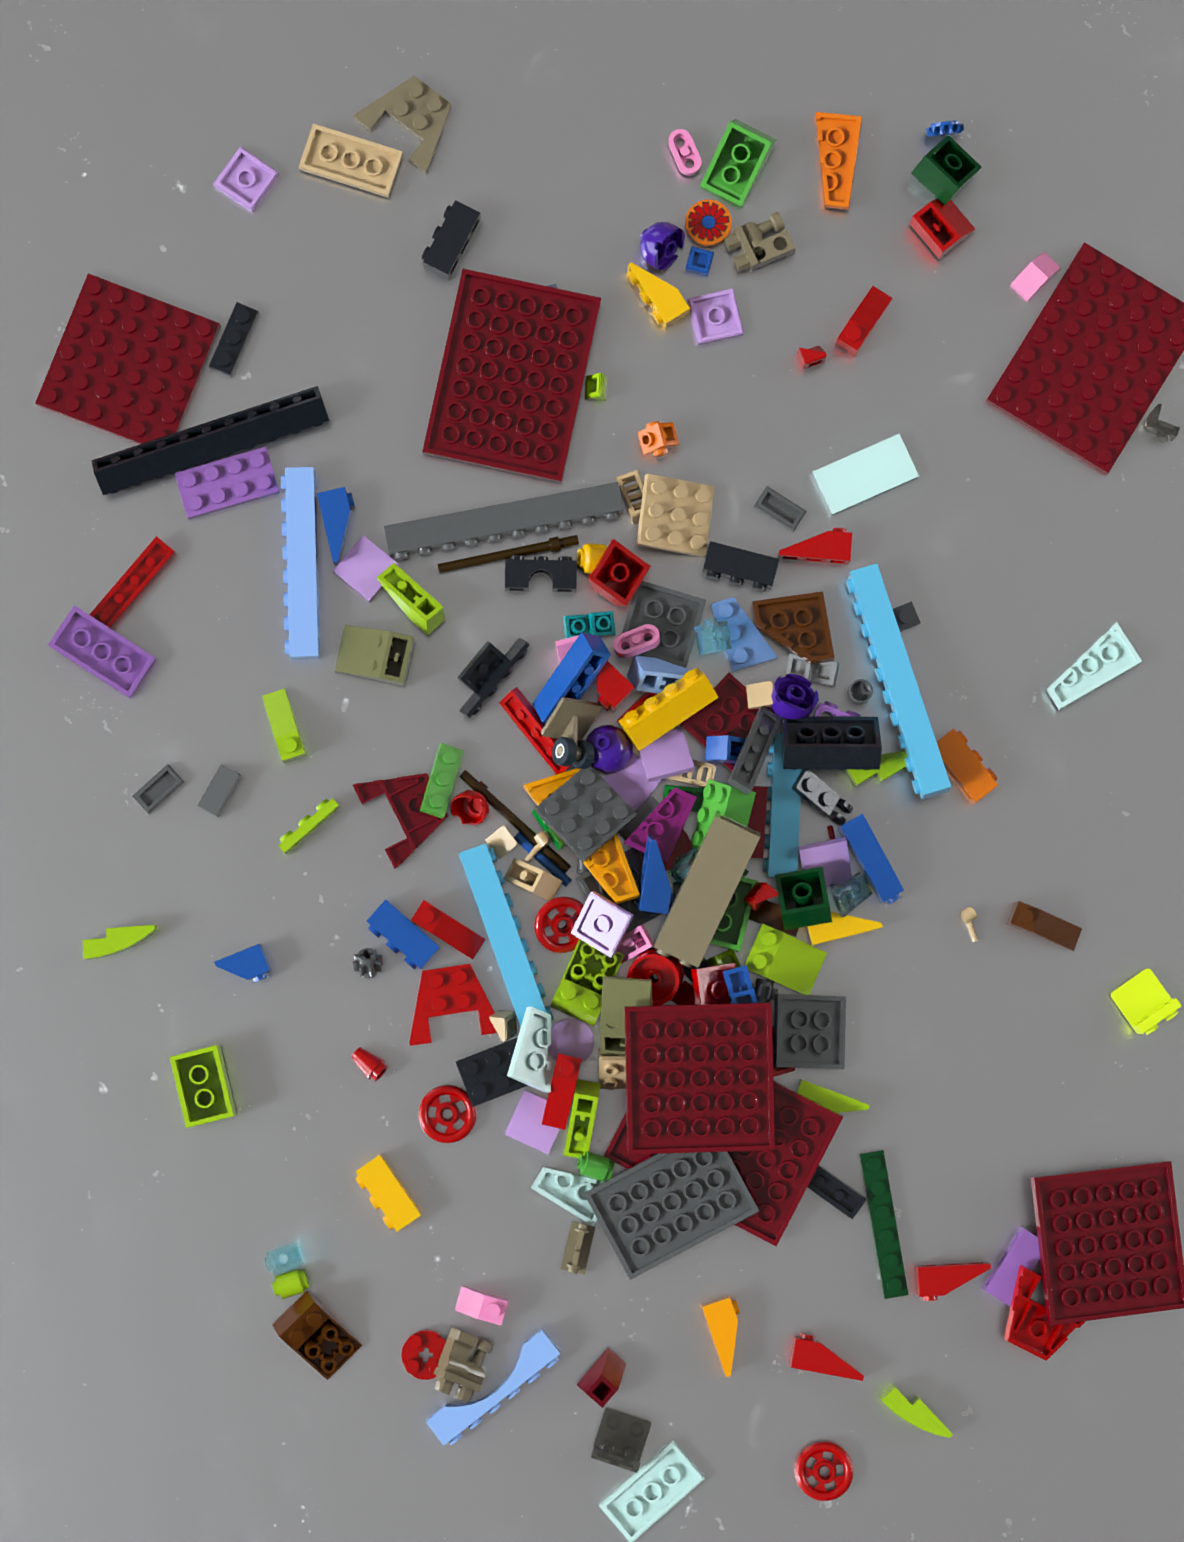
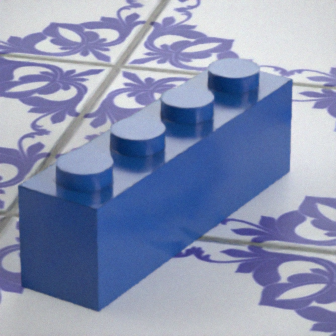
M581 632L532 703L543 723H547L561 698L566 697L580 700L610 658L611 654L600 636Z

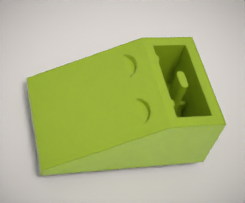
M579 939L550 1007L594 1026L601 1011L603 977H616L625 955L616 951L615 955L610 958Z

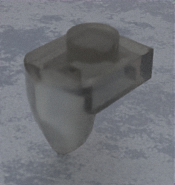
M1158 404L1148 415L1143 428L1147 432L1154 434L1155 438L1160 441H1173L1177 437L1180 427L1158 420L1162 404Z

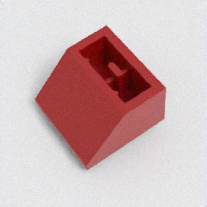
M938 198L929 202L914 214L909 223L938 259H941L976 230L952 200L944 205Z

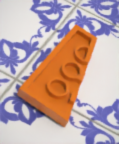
M815 112L826 208L849 210L862 116Z

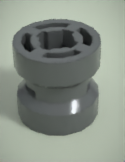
M858 679L849 686L847 697L852 704L863 705L872 697L873 687L867 680Z

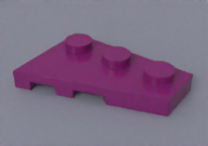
M675 787L623 844L645 853L647 836L652 835L656 839L662 861L667 863L697 797Z

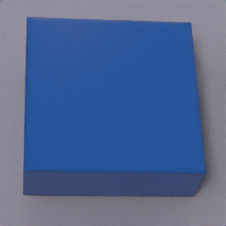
M691 246L685 270L708 276L714 252Z

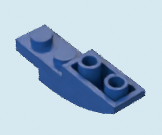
M747 965L723 971L731 1003H758Z

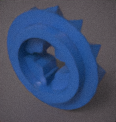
M957 120L930 124L931 127L926 128L927 135L935 137L961 133L964 130V124L959 123Z

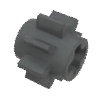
M365 948L354 955V972L360 971V977L372 978L382 971V955L376 956V950Z
M756 978V983H752L758 1003L775 1000V994L778 993V989L773 988V981Z

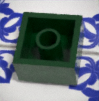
M947 135L923 157L911 174L946 205L973 179L982 166Z
M823 867L775 875L784 930L832 922Z

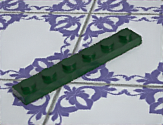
M884 1150L860 1153L859 1157L884 1299L906 1296L909 1294Z

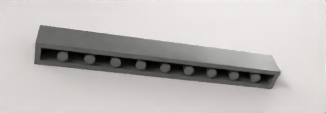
M615 482L386 525L384 530L390 557H395V560L409 558V554L428 555L433 553L432 550L442 548V551H450L456 549V545L465 544L466 547L479 545V541L488 539L489 542L501 541L503 536L512 535V538L526 536V532L545 533L550 531L549 528L559 526V529H567L573 527L572 523L582 522V525L595 523L596 519L604 517L606 520H614L620 518L619 515L623 514L624 509L619 483Z

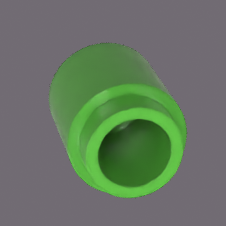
M586 1151L584 1155L581 1154L579 1156L577 1168L580 1169V1175L603 1181L604 1179L608 1180L611 1178L614 1171V1162L610 1161L607 1157Z

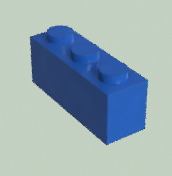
M386 899L367 920L370 924L368 929L378 938L380 935H383L388 940L386 945L396 954L400 950L406 956L404 961L414 970L417 966L423 969L441 948Z

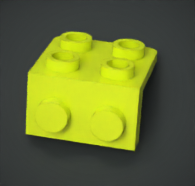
M1148 968L1142 970L1111 993V998L1137 1034L1145 1032L1148 1035L1159 1027L1157 1023L1163 1019L1166 1021L1172 1019L1178 1014L1177 1009L1181 1007L1177 998L1169 996L1152 970Z

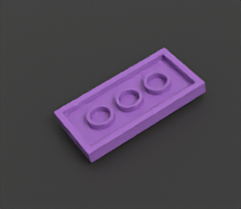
M266 446L175 473L188 519L280 493Z
M75 605L48 643L49 647L129 698L155 660V657Z

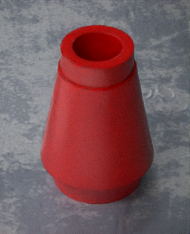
M361 1047L351 1056L369 1080L377 1081L388 1068L384 1064V1060Z

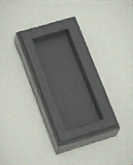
M766 486L754 505L756 509L792 532L795 531L807 512L768 486Z
M167 764L133 795V798L150 814L185 782Z

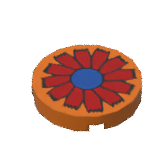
M705 199L696 202L689 208L685 218V228L688 237L694 243L702 247L716 246L721 244L731 231L732 218L729 210L722 203L716 200Z

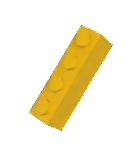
M695 668L686 672L675 683L667 685L663 691L654 697L645 700L644 704L635 710L627 712L619 720V723L631 743L641 751L719 697L707 676L700 669Z

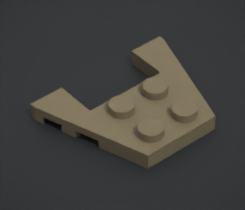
M413 76L357 112L353 117L355 121L371 132L384 114H388L421 139L422 143L410 156L409 161L426 174L430 168L432 157L435 154L437 143L452 106L449 101Z

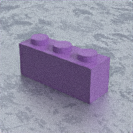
M1020 1227L982 1289L1008 1306H1011L1020 1265L1036 1272L1033 1269L1038 1261L1041 1263L1038 1237L1025 1228Z

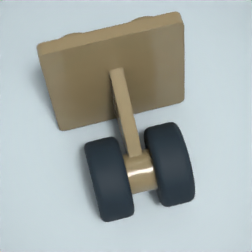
M566 697L561 698L541 731L544 737L557 739L552 749L553 761L557 765L567 767L572 764L573 767L578 769L590 767L594 760V747L591 742L582 739L602 709L600 703Z

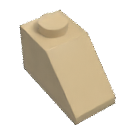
M513 858L504 877V880L547 901L554 899L562 883V880L516 858Z

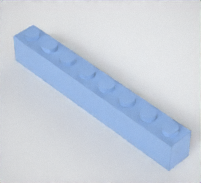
M314 467L285 468V475H281V488L285 489L286 498L281 500L282 512H286V522H282V535L287 536V545H283V560L287 559V569H283V581L288 583V592H284V607H288V616H284L285 630H289V640H285V654H289L291 660L320 659L316 471Z

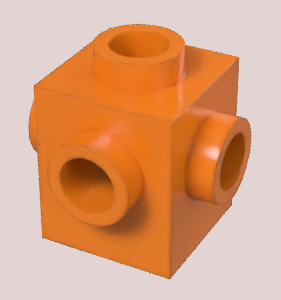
M654 421L646 424V428L638 432L644 455L654 454V457H661L668 454L667 450L679 445L674 422L660 423V421Z

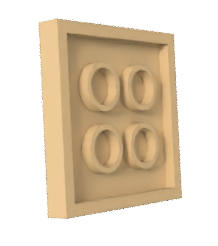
M646 474L636 545L705 557L715 486Z

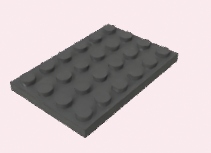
M728 1152L655 1154L584 1192L630 1280L759 1212L753 1197Z

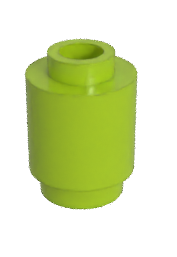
M295 1269L275 1276L276 1281L272 1282L275 1295H280L281 1299L304 1293L305 1289L310 1288L304 1269L300 1271Z

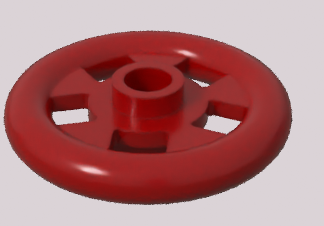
M557 897L549 900L540 908L535 919V934L538 941L546 949L556 953H567L575 950L579 938L571 934V931L584 907L580 901L571 897ZM568 907L576 910L573 917L565 913ZM553 909H556L559 913L551 920L547 915ZM560 921H566V925L563 928L558 927ZM551 926L554 934L547 937L544 928ZM568 936L569 942L559 943V937Z
M442 1085L432 1089L424 1096L419 1107V1122L422 1129L430 1138L437 1142L454 1143L462 1140L471 1132L476 1122V1106L472 1107L467 1092L457 1086ZM449 1095L450 1102L440 1104L439 1096ZM459 1101H462L466 1107V1110L462 1113L459 1112L458 1107L455 1105ZM429 1107L437 1108L436 1118L428 1117ZM446 1109L452 1111V1117L449 1119L443 1116V1112ZM460 1118L464 1125L457 1131L453 1125ZM438 1122L443 1126H447L445 1133L435 1129Z
M814 1443L802 1451L796 1462L795 1476L799 1487L807 1496L818 1501H831L839 1498L848 1490L853 1480L854 1468L852 1460L848 1453L835 1443ZM823 1452L833 1453V1460L822 1459ZM810 1457L817 1460L812 1469L806 1466ZM836 1465H843L844 1475H836ZM822 1467H827L829 1469L826 1475L820 1474V1469ZM811 1475L819 1482L814 1488L807 1481ZM834 1481L836 1488L826 1491L824 1484Z

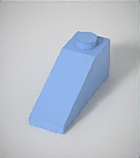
M634 656L627 676L636 691L660 693L667 685L675 683L690 670L658 658Z

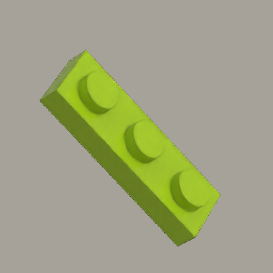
M333 798L330 801L328 799L323 800L316 807L318 811L310 817L308 814L298 823L300 827L293 833L290 830L280 838L282 843L278 845L279 848L287 855L340 808L338 803Z

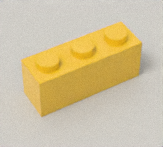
M381 1154L355 1171L358 1175L355 1177L357 1183L363 1190L365 1188L368 1189L372 1195L369 1197L370 1202L376 1210L381 1208L385 1214V1217L382 1219L390 1230L394 1228L398 1232L422 1215Z

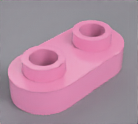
M684 129L673 131L669 136L668 145L678 169L684 175H695L699 172L702 162L695 143L688 131ZM682 140L684 145L677 146L676 142ZM691 161L694 165L689 168L685 163Z
M646 624L618 635L613 642L616 655L627 659L656 648L660 643L659 630L654 625ZM647 638H652L650 641H645ZM626 646L630 647L629 649L623 650V648Z

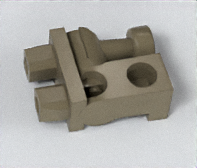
M778 211L769 215L770 220L759 224L747 222L742 226L735 227L734 233L724 238V243L729 252L740 247L743 253L733 258L738 272L749 268L752 272L780 258L795 254L796 248L787 229L764 239L763 234L772 229L776 232L785 229Z
M451 1327L438 1367L434 1371V1374L438 1376L435 1390L450 1395L454 1383H457L459 1386L454 1397L469 1403L474 1391L481 1392L483 1387L481 1384L485 1379V1372L482 1368L486 1352L491 1353L494 1345ZM473 1347L477 1348L472 1360L469 1361L468 1359Z

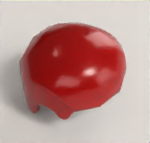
M466 790L453 798L450 804V811L452 816H458L461 819L462 824L478 825L484 822L488 816L489 806L486 798L481 793L474 790Z

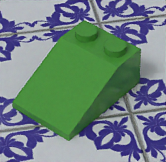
M737 119L730 121L700 186L742 207L763 170L777 139Z

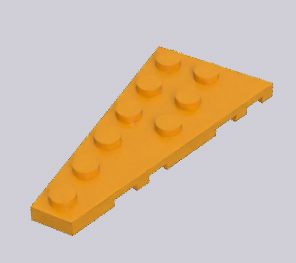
M576 768L524 784L523 788L538 806L581 769ZM617 834L583 864L614 903L620 904L639 898L640 894Z

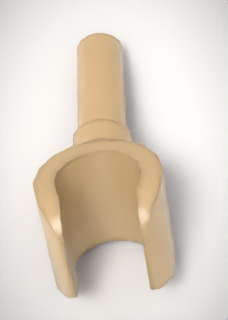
M541 831L534 836L538 844L526 856L525 860L528 863L538 851L550 844L551 839L546 831Z
M968 907L961 912L960 916L967 924L973 942H976L978 937L972 920L978 916L973 908Z

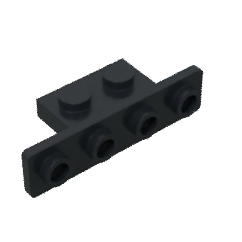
M518 638L504 655L487 641L457 677L474 692L459 711L469 718L477 714L482 707L483 701L494 694L497 684L502 678H506L511 673L512 666L516 661L526 655L530 644Z

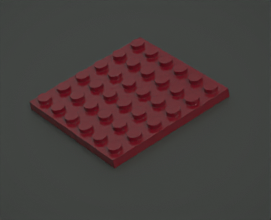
M88 273L35 404L137 444L179 431L221 325L213 320Z
M771 1002L624 1006L628 1155L775 1150Z
M1171 1161L1031 1177L1048 1325L1184 1308V1261Z

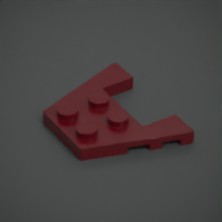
M427 773L353 785L362 805L385 794L407 837L385 849L394 869L398 868L449 817L447 812L445 817L441 819L420 811L429 781Z

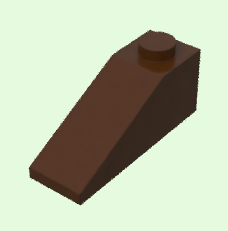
M1020 901L1014 902L1006 923L1008 926L1072 951L1075 949L1082 928Z

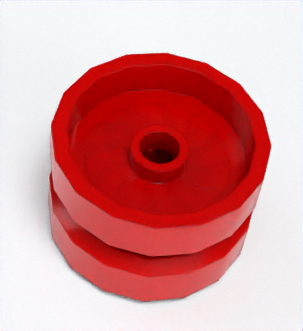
M653 947L639 954L629 967L627 978L652 980V1005H663L674 997L682 985L684 978L683 964L679 962L680 959L672 955L668 958L659 954L657 949ZM656 974L658 979L654 978L653 975Z

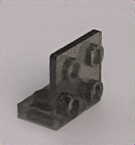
M606 1407L592 1447L591 1458L638 1473L651 1421Z

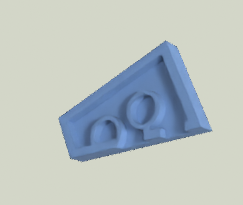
M734 597L710 605L732 673L778 658Z

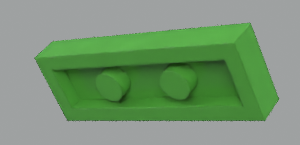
M444 743L439 745L420 808L421 812L441 819L445 817L463 750Z

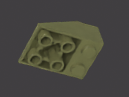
M345 625L335 672L405 686L415 642L414 636Z
M603 977L600 1022L601 1054L625 1056L624 1006L652 1005V980Z

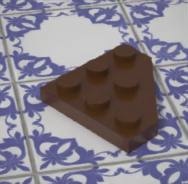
M823 591L752 601L755 625L758 629L809 664L834 661L835 657Z

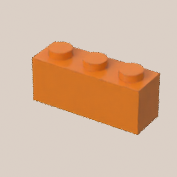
M952 729L937 741V745L946 771L970 802L975 804L998 786L996 782L998 778L990 768L986 770L982 765L981 761L983 759L975 749L971 751L967 746L968 740L960 730L956 732L955 729Z

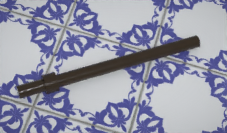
M574 535L564 538H558L557 536L549 538V541L440 563L438 564L439 573L510 559V556L513 555L525 556L549 550L551 552L560 551L563 547L579 544L578 536Z
M467 770L462 772L459 777L474 791L481 793L487 802L535 846L538 844L534 839V836L537 834L487 789L488 786L482 781L479 782ZM549 845L540 850L564 873L572 867Z

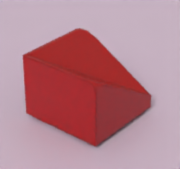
M820 346L809 349L799 348L797 352L803 369L824 363L827 357L826 352Z
M756 882L743 901L754 911H757L765 900L778 896L779 893L768 883Z

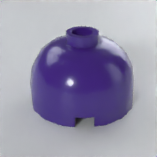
M657 222L651 225L640 236L641 256L655 269L666 270L678 258V255H674L678 247L683 248L685 241L684 231L669 222Z
M787 674L785 677L779 676L773 685L771 694L773 704L771 708L781 718H804L809 716L819 701L818 692L816 690L814 693L810 687L812 683L800 675Z
M601 725L593 729L586 738V741L592 743L595 752L591 766L601 773L612 774L623 770L629 758L631 759L633 755L631 741L626 733L616 726Z

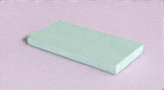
M900 433L813 471V475L832 515L919 477Z
M672 1440L601 1502L599 1507L627 1540L634 1542L701 1483L705 1477Z

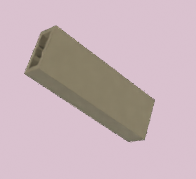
M715 813L655 940L654 948L657 949L659 954L668 958L672 955L680 959L679 962L690 968L692 966L699 967L760 839V832Z

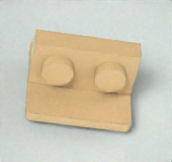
M599 1048L598 1083H601L600 1089H626L625 1056L601 1054V1049Z

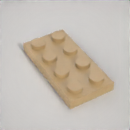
M313 123L299 164V170L389 198L403 151Z

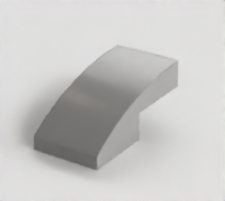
M790 653L785 676L787 674L800 675L811 683L835 687L840 664L834 661L809 664L796 654Z

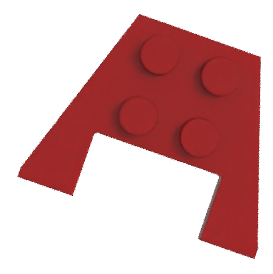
M471 964L422 971L409 1041L410 1046L432 1043L428 1018L478 1010L481 1035L497 1033L489 1018L495 1012Z
M1020 1265L1004 1339L1047 1361L1068 1340L1067 1336L1076 1327L1080 1328L1085 1321L1048 1325L1046 1306L1031 1299L1042 1276Z

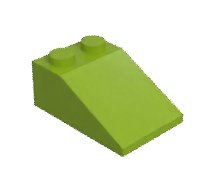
M762 923L743 966L747 965L748 971L755 975L773 981L802 995H810L827 953Z

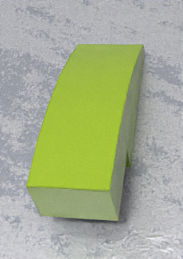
M906 751L882 754L880 770L846 769L845 772L855 787L876 775L881 783L906 767L905 758H907Z
M144 925L106 928L107 938L82 940L83 959L103 958L130 949L157 932L158 926Z
M892 1384L879 1397L887 1407L908 1423L935 1435L947 1438L953 1435L917 1395L909 1402Z

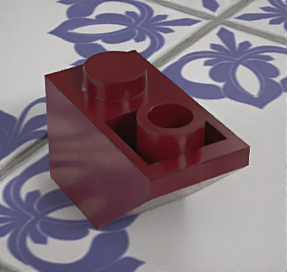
M607 1348L577 1383V1386L603 1408L619 1389L626 1363L610 1348Z

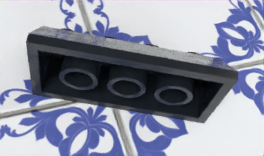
M806 716L800 719L782 717L783 769L880 770L882 744L878 717Z

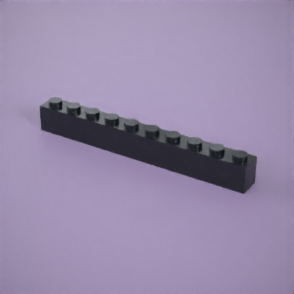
M315 386L91 460L94 475L104 496L117 493L131 486H139L143 482L152 479L163 478L165 475L176 471H184L197 464L208 463L215 458L229 456L243 449H251L267 441H275L279 437L288 434H296L312 426H320L330 420L319 388Z

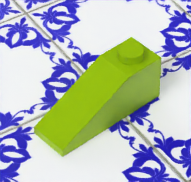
M395 563L377 577L379 583L407 617L427 636L445 621L444 607Z
M285 688L263 695L265 708L282 761L286 764L306 757L307 753Z
M577 1079L564 1156L579 1158L581 1154L584 1155L586 1151H589L601 1083Z
M799 1079L795 1092L836 1113L868 1110L870 1106L802 1079Z

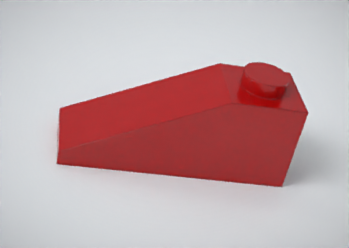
M872 286L838 336L835 345L855 357L893 298Z
M833 528V531L824 532L779 550L777 558L848 565L851 560L852 533L847 532L845 528Z
M423 900L411 919L412 922L471 959H474L486 940L425 900Z
M558 1053L551 1081V1092L548 1094L542 1125L565 1130L582 1059Z
M991 1263L915 1265L916 1293L919 1297H923V1301L938 1300V1296L948 1294L991 1269Z
M801 1333L800 1337L794 1336L789 1362L791 1368L863 1381L864 1376L862 1373L821 1342L814 1340V1335Z

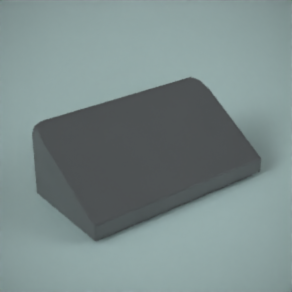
M220 764L197 806L219 817L242 775Z

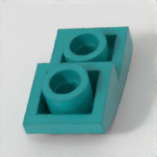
M613 611L563 617L565 639L578 636L581 632L600 637L616 635Z

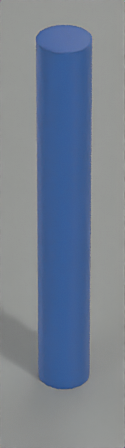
M521 832L514 836L516 842L530 853L535 845ZM538 851L534 856L554 877L562 880V884L565 887L572 881L568 875L541 851Z

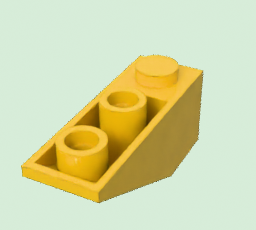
M632 262L628 264L629 272L626 273L632 285L637 284L641 290L639 295L644 304H650L652 307V316L658 325L662 323L666 329L689 315L690 308L677 288Z

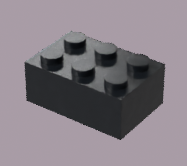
M518 1037L456 1061L472 1107L528 1086L507 1076Z

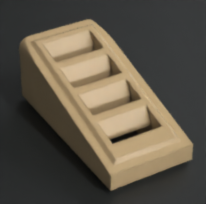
M638 470L615 478L616 482L619 483L620 493L633 524L639 523L642 501L633 505L632 502L642 499L644 487ZM635 480L637 482L634 485L624 487V484L630 483ZM640 490V492L628 496V493Z
M692 760L694 766L699 767L696 780L691 779L693 771L688 772L687 777H682V774L666 779L705 788L708 779H714L717 765ZM703 769H708L705 782L701 781Z

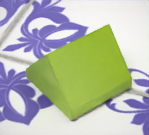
M604 373L586 376V400L606 401L607 377Z

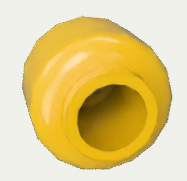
M586 543L582 549L578 550L577 566L581 568L583 573H592L607 546L604 544Z

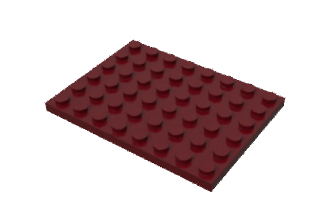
M1084 242L986 402L1107 475L1184 351V302Z
M462 268L422 453L562 483L601 298Z
M773 1080L775 1150L731 1151L728 1153L759 1209V1212L734 1225L777 1247L843 1116ZM625 1113L604 1157L629 1169L655 1154H627V1116Z

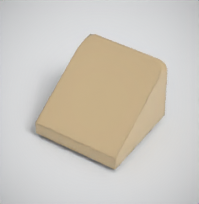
M773 681L746 685L748 709L771 708L773 704L771 698Z
M505 825L485 839L488 845L493 847L494 853L499 859L518 846V843Z
M499 1010L489 1016L502 1041H507L517 1035L515 1011Z

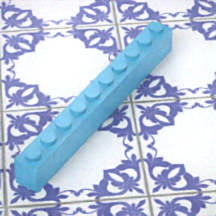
M878 564L850 571L849 579L846 580L847 588L850 594L854 593L856 599L853 602L856 615H861L863 620L861 630L864 638L868 637L870 646H868L871 660L875 659L878 668H875L877 679L879 682L883 681L885 690L882 691L885 703L891 705V722L894 727H898L900 735H897L898 743L901 749L905 748L907 754L905 764L908 772H913L915 780L912 781L915 794H920L921 800L947 793L951 789V784Z

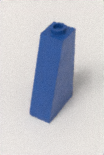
M861 814L839 827L837 830L842 837L846 838L850 852L881 903L887 901L888 904H891L900 899L899 893L904 891L864 815Z

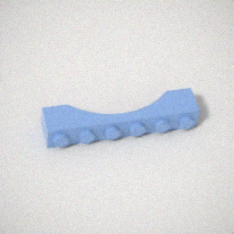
M543 1328L523 1343L521 1354L514 1370L496 1390L485 1397L469 1403L445 1404L426 1420L427 1425L443 1446L448 1442L451 1445L463 1436L461 1432L469 1427L471 1430L482 1421L480 1417L487 1411L489 1414L496 1411L501 1406L499 1402L506 1396L509 1399L515 1396L520 1391L519 1386L525 1381L530 1384L539 1377L538 1371L544 1366L550 1368L558 1362L557 1356L560 1354V1350Z

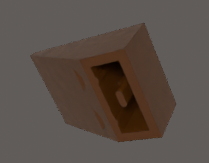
M308 1290L272 1324L278 1336L327 1380L362 1346L344 1325Z

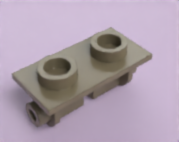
M572 1221L561 1266L562 1270L574 1274H585L595 1231L594 1226Z

